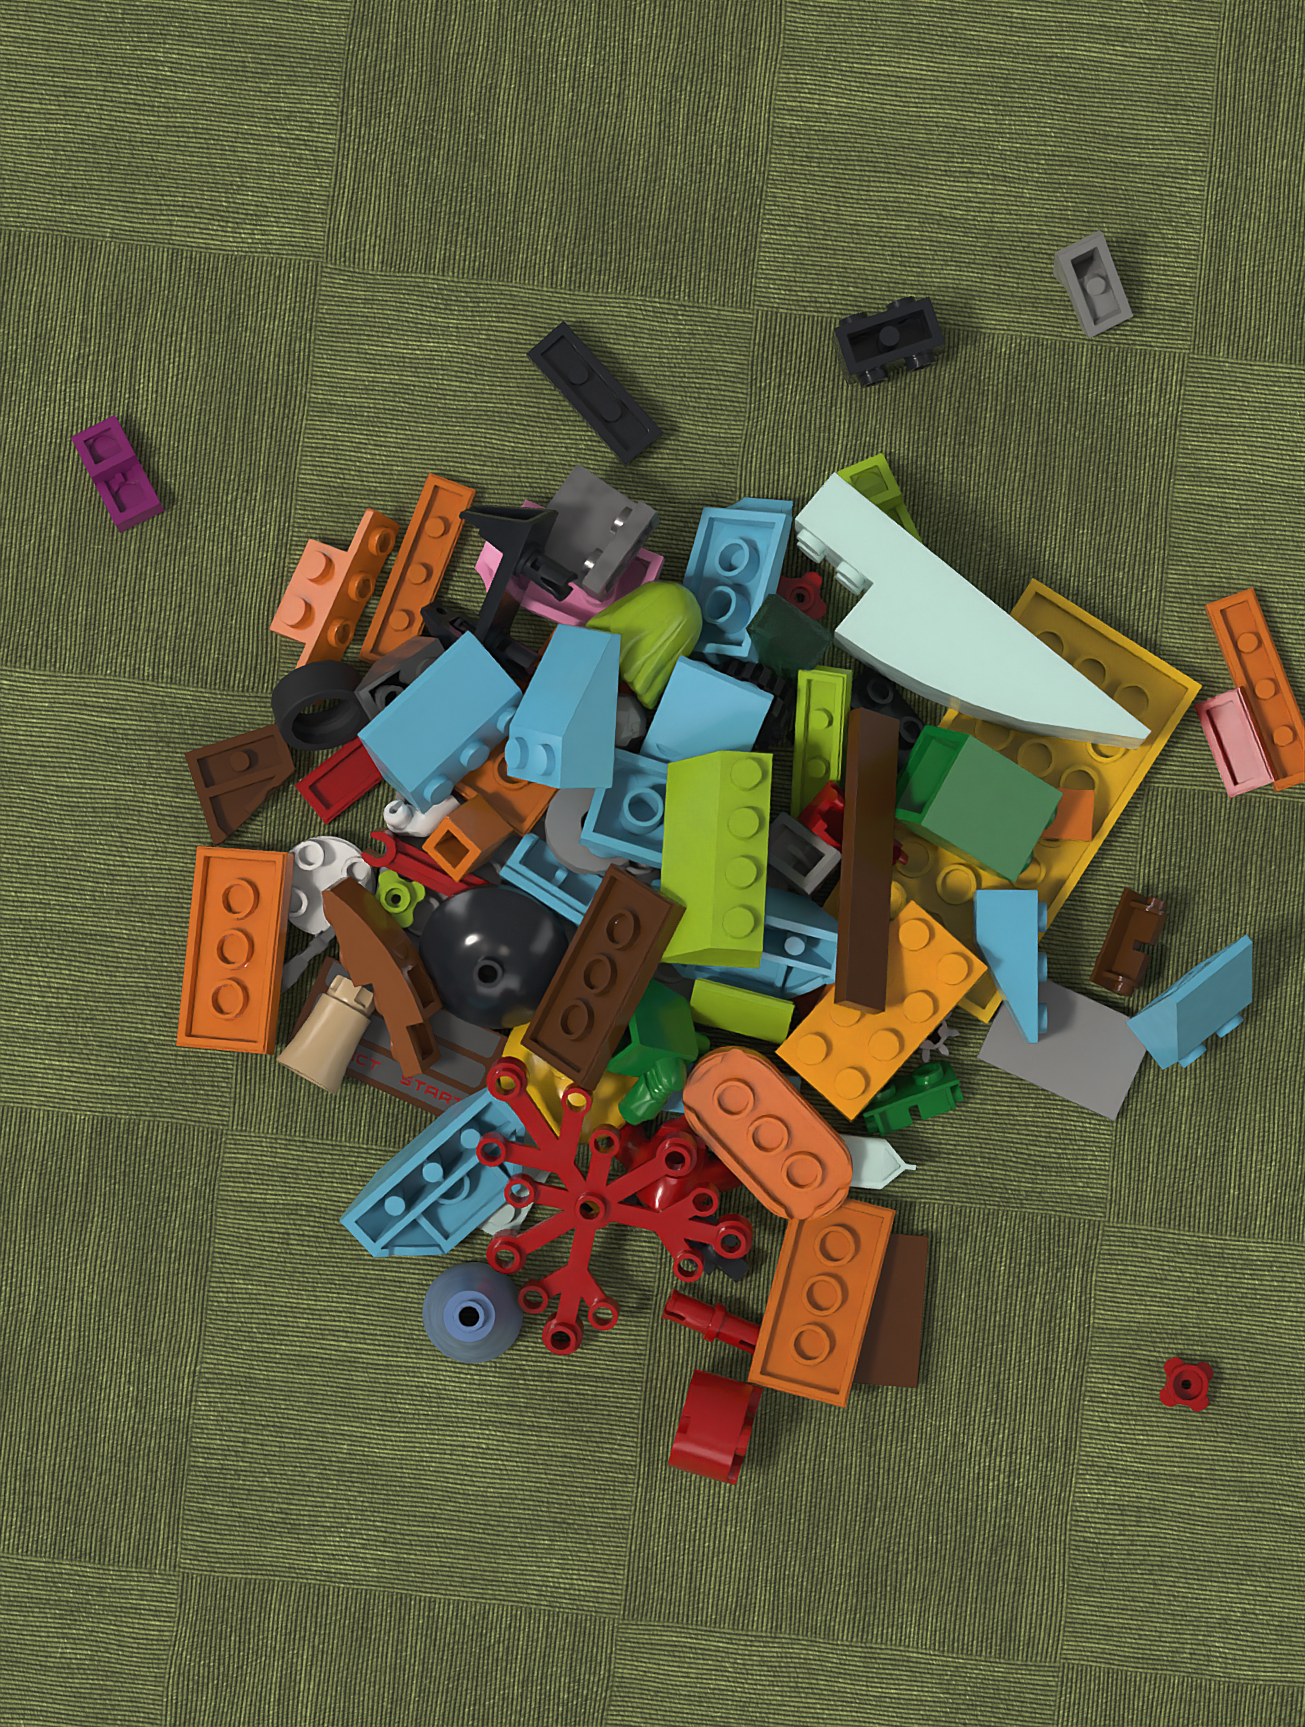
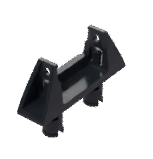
M481 504L474 505L460 512L459 518L461 520L465 519L478 528V534L499 550L503 556L478 614L480 616L478 621L464 613H455L443 605V601L439 599L421 608L420 614L432 638H438L445 651L469 631L501 666L519 677L524 683L532 680L537 669L533 665L539 663L543 656L510 636V628L531 580L554 596L559 602L565 600L573 591V588L568 583L578 579V575L545 554L544 547L559 512L542 508Z

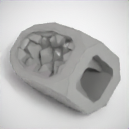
M619 692L617 694L615 748L629 751L641 739L647 736V714L641 702L636 700L635 696Z

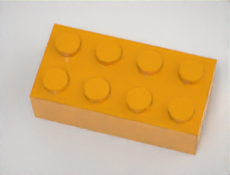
M911 900L889 924L885 1012L872 1015L834 1004V986L775 1053L852 1123L983 977L988 967Z

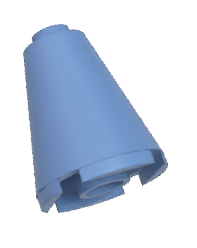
M466 1262L448 1268L432 1282L424 1298L423 1323L429 1339L440 1352L459 1362L481 1363L500 1356L516 1340L522 1326L523 1310L518 1303V1288L506 1274L495 1271L486 1263ZM466 1306L474 1307L479 1313V1321L473 1326H466L459 1318L461 1310Z

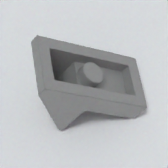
M1100 230L1055 252L1054 277L1067 290L1080 327L1088 338L1133 317L1106 240Z

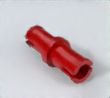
M673 1288L661 1315L662 1319H668L702 1333V1339L712 1343L714 1339L749 1352L750 1355H754L761 1325L726 1311V1305L716 1302L713 1306Z

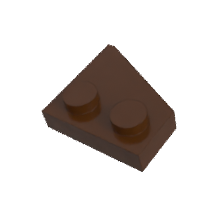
M277 723L184 753L215 846L223 844L297 771L289 746L284 742Z

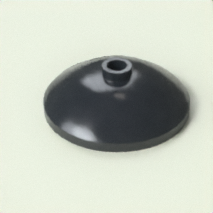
M482 884L462 889L447 897L437 906L423 929L419 944V955L439 995L443 1008L467 1023L485 1028L504 1029L531 1022L569 947V942L560 921L543 902L531 894L514 887ZM491 965L497 970L498 974L494 976L486 975L481 970V966Z

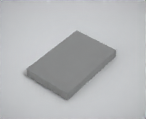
M1046 979V983H1038V1003H1046L1047 1031L1046 1033H1038V1043L1026 1044L1002 1000L976 1058L1109 1120L1115 1121L1147 1051L1125 1023L1130 1017Z

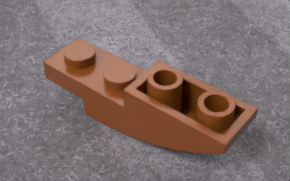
M351 876L340 878L322 891L321 894L325 918L333 926L340 946L339 956L344 970L350 974L354 987L372 983L375 1007L379 1014L384 1017L391 1037V1053L394 1059L400 1063L404 1077L423 1074L442 1058L428 1020L429 1017L443 1007L439 995L424 967L419 953L392 915Z

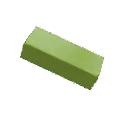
M703 978L695 980L690 1001L693 1022L777 1044H783L786 1040L795 1006L791 1001Z

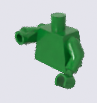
M653 977L606 1067V1070L609 1072L639 1078L618 1103L621 1116L632 1125H639L643 1121L655 1119L668 1102V1097L674 1091H682L686 1085V1067L691 1063H695L699 1058L708 1053L710 1049L708 1037L694 1031L690 1005L686 998L657 982Z

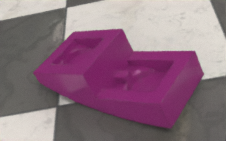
M116 415L71 437L120 533L165 511Z

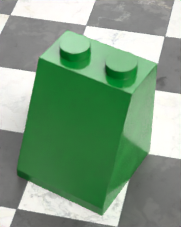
M926 724L897 776L894 822L992 876L1016 882L1018 876L1031 864L1034 855L1033 849L1043 830L1047 829L1056 818L1058 812L1057 805L1064 793L972 735Z

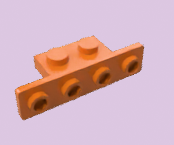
M372 508L366 509L347 552L309 538L269 627V630L305 645L295 669L312 662L328 660L340 662L346 647L352 641L355 627L366 602L374 592L375 582L388 554L394 547L395 538L400 528L398 523ZM323 700L318 701V702L313 703V704L316 705V706H319V705H321V703H322Z

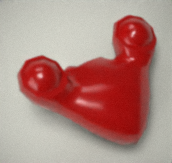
M685 1114L680 1118L665 1121L650 1140L648 1139L646 1129L641 1123L639 1125H632L627 1122L619 1129L622 1140L619 1150L614 1157L624 1166L626 1172L656 1156L660 1140L669 1132H686L695 1139L698 1145V1158L695 1167L690 1173L679 1177L666 1174L635 1192L644 1207L660 1212L673 1202L689 1194L691 1188L699 1182H710L718 1188L719 1192H727L742 1184L738 1177L715 1153L708 1157V1146L691 1128ZM608 1136L607 1147H611L614 1145V1140ZM673 1151L667 1154L668 1160L673 1164H681L685 1161V1157L680 1152ZM699 1193L695 1196V1200L701 1205L711 1196L707 1193Z

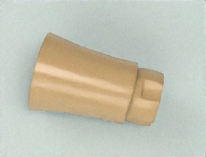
M337 975L331 983L327 995L322 993L310 1016L294 1039L277 1057L276 1061L311 1083L337 1095L347 1066L361 1037L371 1022L368 1017L375 1009L373 993L362 986L354 987L351 980Z

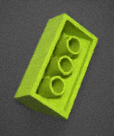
M720 750L668 763L660 891L687 909L660 962L759 969L763 952L773 754Z

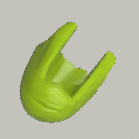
M653 580L645 582L631 593L597 613L583 627L621 634L618 685L627 681L630 688L638 695L637 698L643 706L652 709L667 687L679 656L682 655L688 658L692 653L702 630V612L695 595L683 585L671 581Z

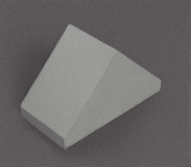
M783 811L769 826L767 865L802 896L811 899L841 865L842 855Z

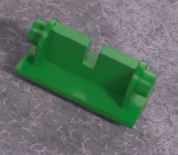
M947 1060L942 1063L928 1062L915 1068L912 1074L893 1081L889 1080L862 1110V1117L868 1134L872 1135L879 1132L881 1137L912 1125L913 1121L908 1108L917 1105L922 1120L955 1110V1104L964 1101L958 1085L960 1083L949 1061Z

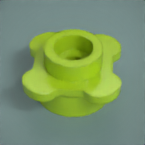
M386 870L379 875L378 881L380 886L374 897L392 915L400 927L404 929L411 926L414 922L413 913L417 908L418 902L425 898L426 891L422 884L416 881L407 882L399 878L397 872ZM395 894L401 897V901L398 904H394L391 901L392 896Z

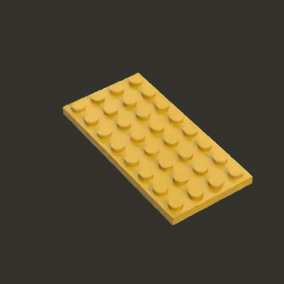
M1032 578L1009 615L1145 725L1151 732L1140 747L1134 750L1022 733L965 715L951 708L948 709L938 727L972 735L1054 788L1095 790L1092 840L1090 842L1039 838L1033 849L1034 855L1031 864L1018 876L1016 882L992 876L908 829L894 828V837L903 844L901 849L909 856L906 865H900L897 862L892 866L890 923L913 900L981 962L983 961L973 944V892L976 890H1038V902H1046L1047 931L1202 687L1198 682L1034 578ZM840 880L822 906V909L837 921L839 917ZM1038 932V943L1045 932ZM988 971L957 1004L958 1007L985 1024L989 1022L1002 1001Z

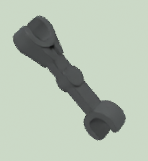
M329 925L324 931L318 932L310 940L309 946L303 952L300 950L284 961L281 992L284 993L304 973V970L311 962L310 959L317 953L320 954L333 941L332 938L336 934L332 925Z

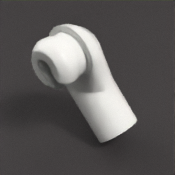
M450 794L442 803L433 805L423 815L413 805L404 804L402 800H394L385 807L383 816L389 830L399 836L427 837L434 832L446 815L461 805Z

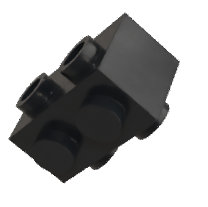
M914 296L901 298L886 305L887 311L869 317L867 312H860L839 321L840 326L834 328L831 340L847 386L859 382L861 388L872 387L889 379L888 372L906 366L908 372L911 373L937 363L935 356L942 354L945 341L930 297L917 301Z

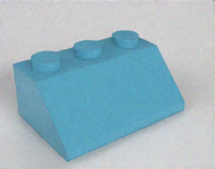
M467 631L357 735L383 778L424 815L433 805L442 803L450 795L453 787L470 770L479 768L487 760L489 753L506 736H509L510 723L524 695L477 638Z

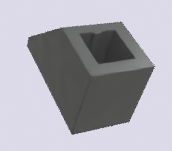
M413 636L372 665L354 691L370 721L445 652L438 638Z

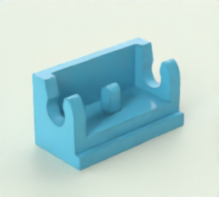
M531 832L529 834L526 833L499 873L500 879L503 882L531 894L543 902L556 916L577 929L603 879L598 875L587 873L586 876L572 872L556 860L545 841Z

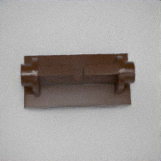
M1125 887L1119 904L1114 911L1111 925L1101 951L1096 958L1089 981L1119 996L1124 995L1132 998L1134 990L1141 989V982L1151 959L1150 955L1140 952L1143 943L1156 946L1165 920L1169 916V914L1165 913L1168 903L1150 896L1147 898Z

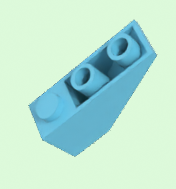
M976 890L973 892V944L981 960L988 967L987 971L1026 1044L1038 1043V1033H1046L1047 1005L1046 1003H1038V983H1046L1047 955L1046 952H1038V932H1046L1047 928L1046 902H1038V890Z

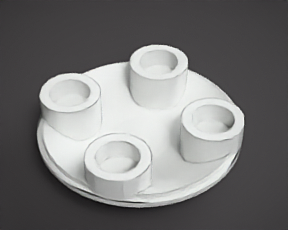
M317 836L300 842L288 852L295 854L288 919L301 930L316 935L330 925L323 912L321 892L340 878L351 876L375 896L376 880L373 868L364 862L361 857L362 851L349 841L333 836Z

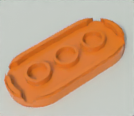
M726 1046L706 1053L694 1063L687 1074V1081L682 1095L685 1117L689 1125L769 1211L782 1218L793 1220V1218L806 1219L808 1221L820 1219L831 1214L843 1203L848 1195L853 1175L852 1157L848 1146L833 1127L768 1058L750 1048Z

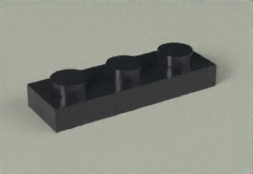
M564 321L526 353V357L625 468L663 436V431Z

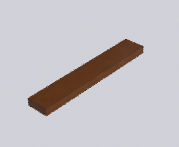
M860 707L849 711L834 1004L875 1015L885 1012L899 720Z

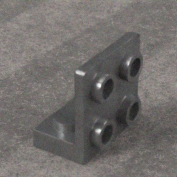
M576 465L545 508L559 512L544 547L545 554L568 570L575 572L578 575V579L572 581V583L603 603L655 530L660 519L657 511L643 501L639 500L636 504L583 466Z

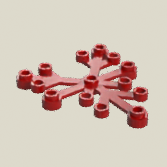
M505 1056L497 1059L492 1064L486 1079L488 1091L496 1099L510 1104L538 1147L507 1140L498 1132H488L480 1138L476 1147L478 1160L483 1165L489 1167L498 1166L505 1161L556 1173L566 1188L535 1181L530 1175L525 1173L512 1175L504 1189V1197L511 1206L524 1208L533 1202L562 1210L522 1233L513 1229H503L496 1232L492 1236L486 1251L489 1265L495 1271L502 1274L516 1273L524 1266L529 1253L576 1227L568 1263L541 1279L526 1281L518 1295V1303L522 1310L530 1314H538L547 1307L551 1297L561 1292L558 1310L547 1318L542 1331L543 1343L549 1351L557 1355H569L575 1352L581 1345L584 1335V1324L577 1315L581 1297L589 1307L588 1320L594 1328L601 1331L610 1330L618 1321L620 1314L618 1302L606 1295L588 1268L596 1230L604 1228L611 1221L655 1231L674 1259L673 1272L675 1276L683 1282L698 1280L703 1273L705 1265L703 1254L698 1249L692 1248L687 1239L710 1244L719 1255L728 1259L740 1258L750 1250L754 1230L746 1217L730 1213L720 1217L716 1223L691 1218L695 1215L707 1217L717 1210L720 1193L718 1188L710 1182L695 1184L689 1194L673 1202L660 1212L652 1208L621 1201L666 1174L679 1177L690 1173L696 1165L699 1153L697 1142L691 1135L683 1131L667 1133L659 1142L656 1156L607 1183L612 1157L617 1154L622 1137L620 1131L614 1125L600 1124L594 1128L589 1140L592 1157L586 1179L576 1164L575 1157L584 1116L589 1112L593 1103V1092L582 1088L575 1082L565 1088L561 1098L564 1115L558 1137L526 1090L530 1074L525 1063L516 1057ZM502 1076L510 1077L515 1082V1087L509 1090L503 1089L498 1084L497 1079ZM572 1093H579L585 1097L586 1104L575 1106L569 1101L568 1096ZM600 1135H608L614 1140V1145L608 1148L602 1147L598 1144L596 1138ZM486 1143H495L500 1147L501 1153L496 1156L489 1155L485 1152L483 1146ZM673 1151L680 1152L685 1157V1161L681 1164H673L668 1160L667 1154ZM516 1184H522L527 1187L529 1194L524 1197L517 1196L513 1193L511 1187ZM699 1193H707L712 1197L713 1202L706 1206L700 1205L695 1200V1196ZM593 1201L597 1203L600 1210L596 1213H588L583 1209L582 1203ZM733 1234L740 1239L741 1243L734 1247L728 1246L722 1238L725 1235ZM509 1250L514 1254L515 1259L511 1262L503 1261L498 1257L497 1252ZM692 1259L697 1263L698 1268L693 1271H687L681 1267L680 1261ZM531 1290L537 1291L542 1295L543 1300L536 1303L531 1302L527 1299L525 1293ZM599 1307H606L612 1312L613 1316L609 1319H602L597 1316L595 1310ZM557 1331H563L570 1336L571 1340L562 1343L555 1340L553 1334Z

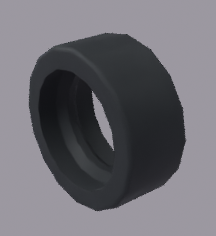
M328 660L309 663L294 669L284 676L272 691L271 707L284 742L296 749L319 751L343 745L358 736L357 734L370 722L369 717L354 693L363 680L359 671L347 663ZM343 699L334 707L321 712L299 713L310 704L321 700Z

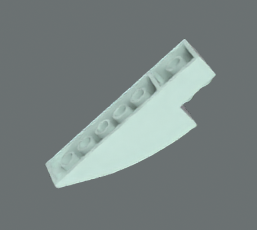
M835 472L795 518L794 534L799 540L796 546L814 562L819 564L824 558L834 566L838 572L835 578L853 594L858 596L862 590L865 592V595L835 629L833 644L875 672L920 696L965 715L1022 733L1137 750L1150 734L1151 730Z

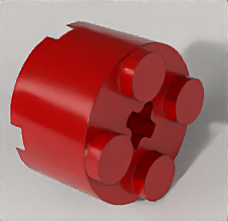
M694 1369L667 1466L736 1486L763 1387L705 1370Z

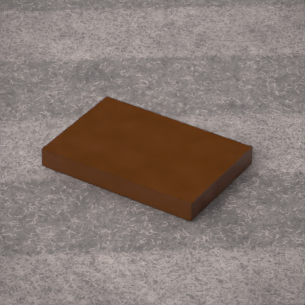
M890 1233L852 1383L917 1388L929 1236Z

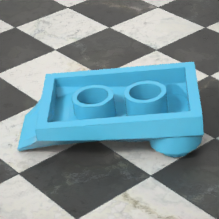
M744 497L742 500L726 508H703L682 584L695 595L702 612V630L692 653L688 657L689 659L717 665L726 662L729 666L732 660H740L742 666L745 667L747 662L756 663V666L764 663L771 655L775 645V634L768 622L792 524L793 501Z
M614 747L612 788H595L578 844L586 846L592 854L600 858L612 859L622 857L661 869L668 764Z

